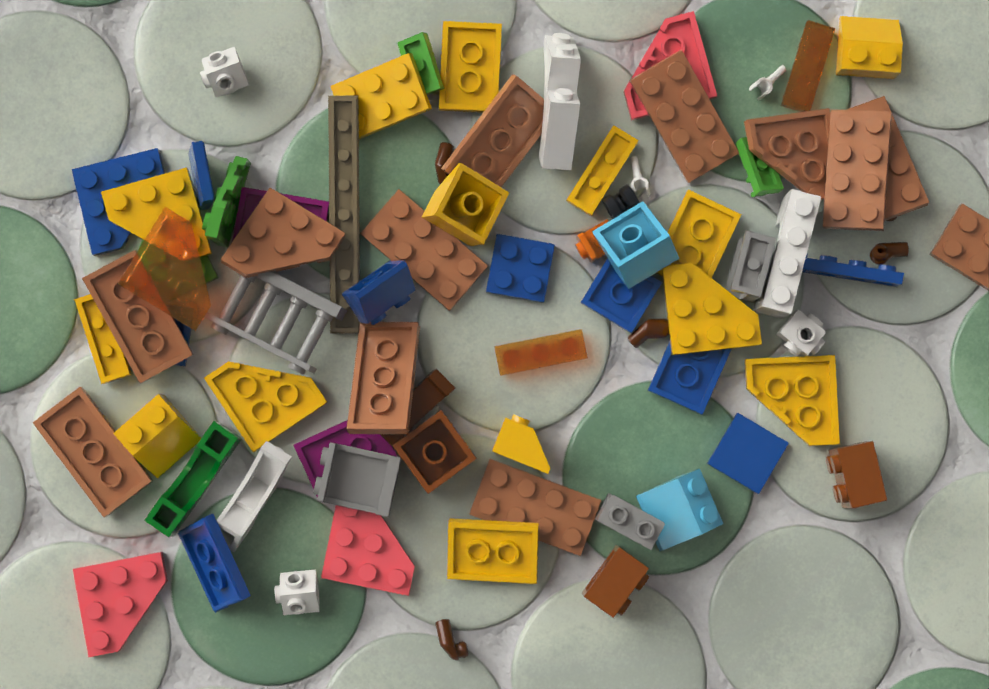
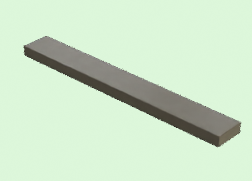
M328 96L329 223L345 233L344 240L330 259V301L347 310L342 321L333 317L330 322V333H359L360 322L342 296L343 292L360 281L359 96Z

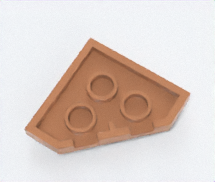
M830 108L744 121L749 151L799 190L821 196V200L825 198Z
M269 188L222 256L221 263L245 278L258 276L260 273L288 270L312 262L330 261L344 240L345 233L274 189Z

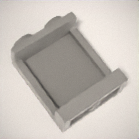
M751 231L745 232L744 238H740L737 242L726 290L736 298L748 302H754L761 297L776 238Z
M330 442L329 448L323 447L320 465H324L323 476H317L313 494L318 495L317 502L334 504L389 517L402 458Z
M610 493L607 494L595 516V520L652 550L665 526L663 521Z

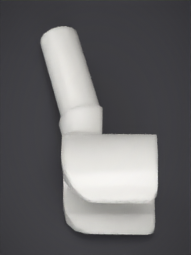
M781 65L770 76L758 79L749 87V91L755 87L761 90V96L757 100L763 99L772 91V84L786 72L785 66Z
M637 156L631 157L630 160L634 174L631 189L636 197V192L639 189H645L649 197V183L646 178L642 177Z

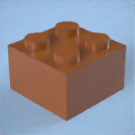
M442 410L392 445L427 494L477 459Z
M864 441L828 450L830 456L826 457V464L829 473H834L837 485L833 486V493L837 503H841L843 508L853 509L887 501L873 441Z
M615 545L582 591V595L612 618L617 613L622 616L632 602L628 597L633 590L637 589L640 591L649 579V576L646 574L649 568Z

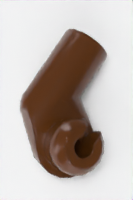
M447 142L440 143L435 160L439 184L448 176L441 168L454 150V146Z
M878 243L870 251V259L875 264L883 265L892 257H908V243Z
M664 318L648 319L628 336L629 342L635 348H638L647 339L667 337L669 335L668 320Z
M443 619L435 622L440 646L453 660L467 657L469 655L467 644L463 641L455 643L450 620Z

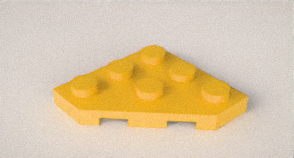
M187 167L101 192L108 220L183 262L212 254L208 237L205 236L206 230H202L203 219Z
M692 262L674 264L662 269L672 355L762 345L759 315Z
M835 355L745 359L746 389L808 446L840 444Z
M229 361L204 377L252 452L257 451L266 441H272L328 403L311 377Z

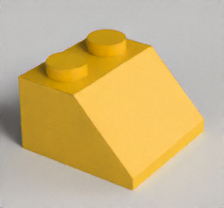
M840 16L836 75L895 79L901 73L903 42L899 20Z
M458 163L435 190L422 218L469 246L484 245L510 192L466 165Z
M162 394L156 395L113 433L130 454L156 478L163 475L195 447L201 439L200 435L166 396Z
M514 414L512 419L505 417L492 452L548 474L550 466L534 429L528 427L530 421Z

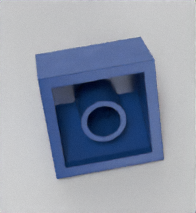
M405 260L388 261L343 292L342 296L360 323L375 325L387 316L385 312L391 307L399 308L410 301L409 295L416 291L407 263Z

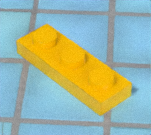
M613 125L566 201L592 216L639 140Z
M91 294L74 299L101 384L132 375L126 357Z

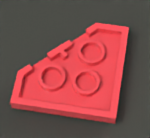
M694 11L666 18L632 78L677 51L682 50L709 99L716 98L717 92ZM629 81L623 93L631 121L649 116Z
M336 505L321 578L409 596L415 565L383 517L375 513Z
M163 552L73 569L88 657L119 652L130 634L168 581Z

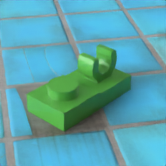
M421 32L397 42L401 56L407 53L413 54L426 94L430 95L444 89L428 34Z
M747 137L740 138L736 142V146L744 169H746L748 174L746 182L751 183L753 188L751 197L781 192L784 187L779 173L749 151Z

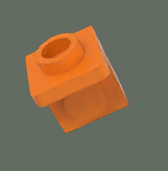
M608 219L577 235L578 243L575 244V247L583 260L588 258L593 263L605 256L592 231L609 222Z

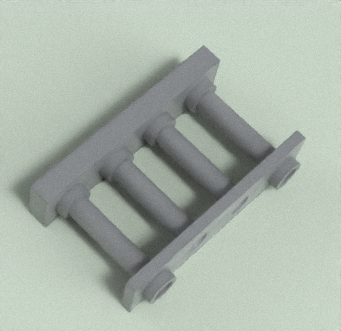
M272 271L260 273L258 276L245 278L238 273L240 278L219 318L208 312L204 317L213 322L211 328L224 335H227L230 330L290 361L288 368L304 375L306 370L315 374L317 368L307 364V361L328 321L331 322L333 317L342 321L347 310ZM258 278L266 282L263 287L266 290L243 331L229 323L250 282L254 283L255 279ZM283 291L291 295L289 301L292 303L271 343L268 344L256 338L255 335L276 295H280ZM307 304L317 308L315 314L318 316L295 358L282 351L281 348L301 309H305Z

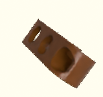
M437 369L431 371L413 389L409 430L455 389ZM405 434L380 435L392 446Z

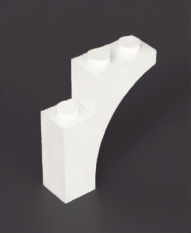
M554 33L553 36L545 35L543 45L545 88L539 159L541 167L544 169L571 170L580 110L577 86L581 57L574 37H570L565 33Z

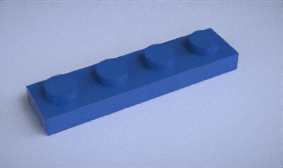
M808 253L802 271L803 273L893 287L902 285L904 273L896 272V267L880 264L878 269L866 267L867 262L849 260V264L837 263V258L832 256L820 255L819 260L808 258Z

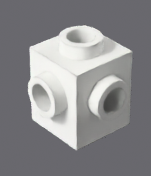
M235 47L213 52L208 57L202 59L204 71L200 72L202 81L206 89L212 88L216 98L232 94L238 89L249 86L245 70Z
M799 309L794 311L776 334L786 342L784 347L796 357L799 354L807 356L810 352L815 355L826 342L822 339L826 334V331L821 328L824 324L813 314L809 313L806 316ZM801 331L806 333V340L801 337Z
M316 569L280 573V585L275 586L274 591L276 604L281 603L283 615L319 612V585Z

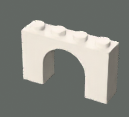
M791 189L782 198L775 225L780 228L771 266L765 279L762 295L756 300L754 312L780 319L792 314L821 196Z

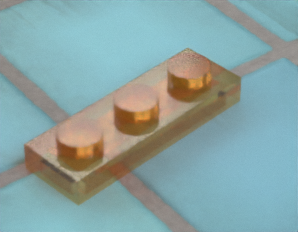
M810 20L806 21L781 106L800 112L811 111L836 28Z
M582 329L494 346L500 376L588 358Z

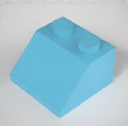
M643 201L592 231L615 272L628 289L679 259L670 235Z
M700 469L678 476L636 496L642 511L665 523L656 541L659 551L702 535L723 524Z

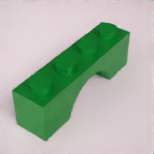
M213 421L196 445L190 460L167 491L161 495L144 521L167 537H174L242 438L218 421Z

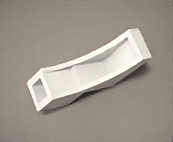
M268 441L260 448L244 480L216 520L232 552L236 551L252 529L259 512L276 490L292 457L284 452L283 449L274 446Z

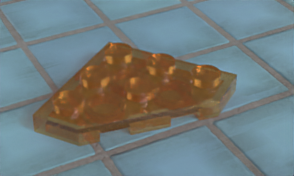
M165 207L118 284L196 331L210 309L211 301L191 222Z

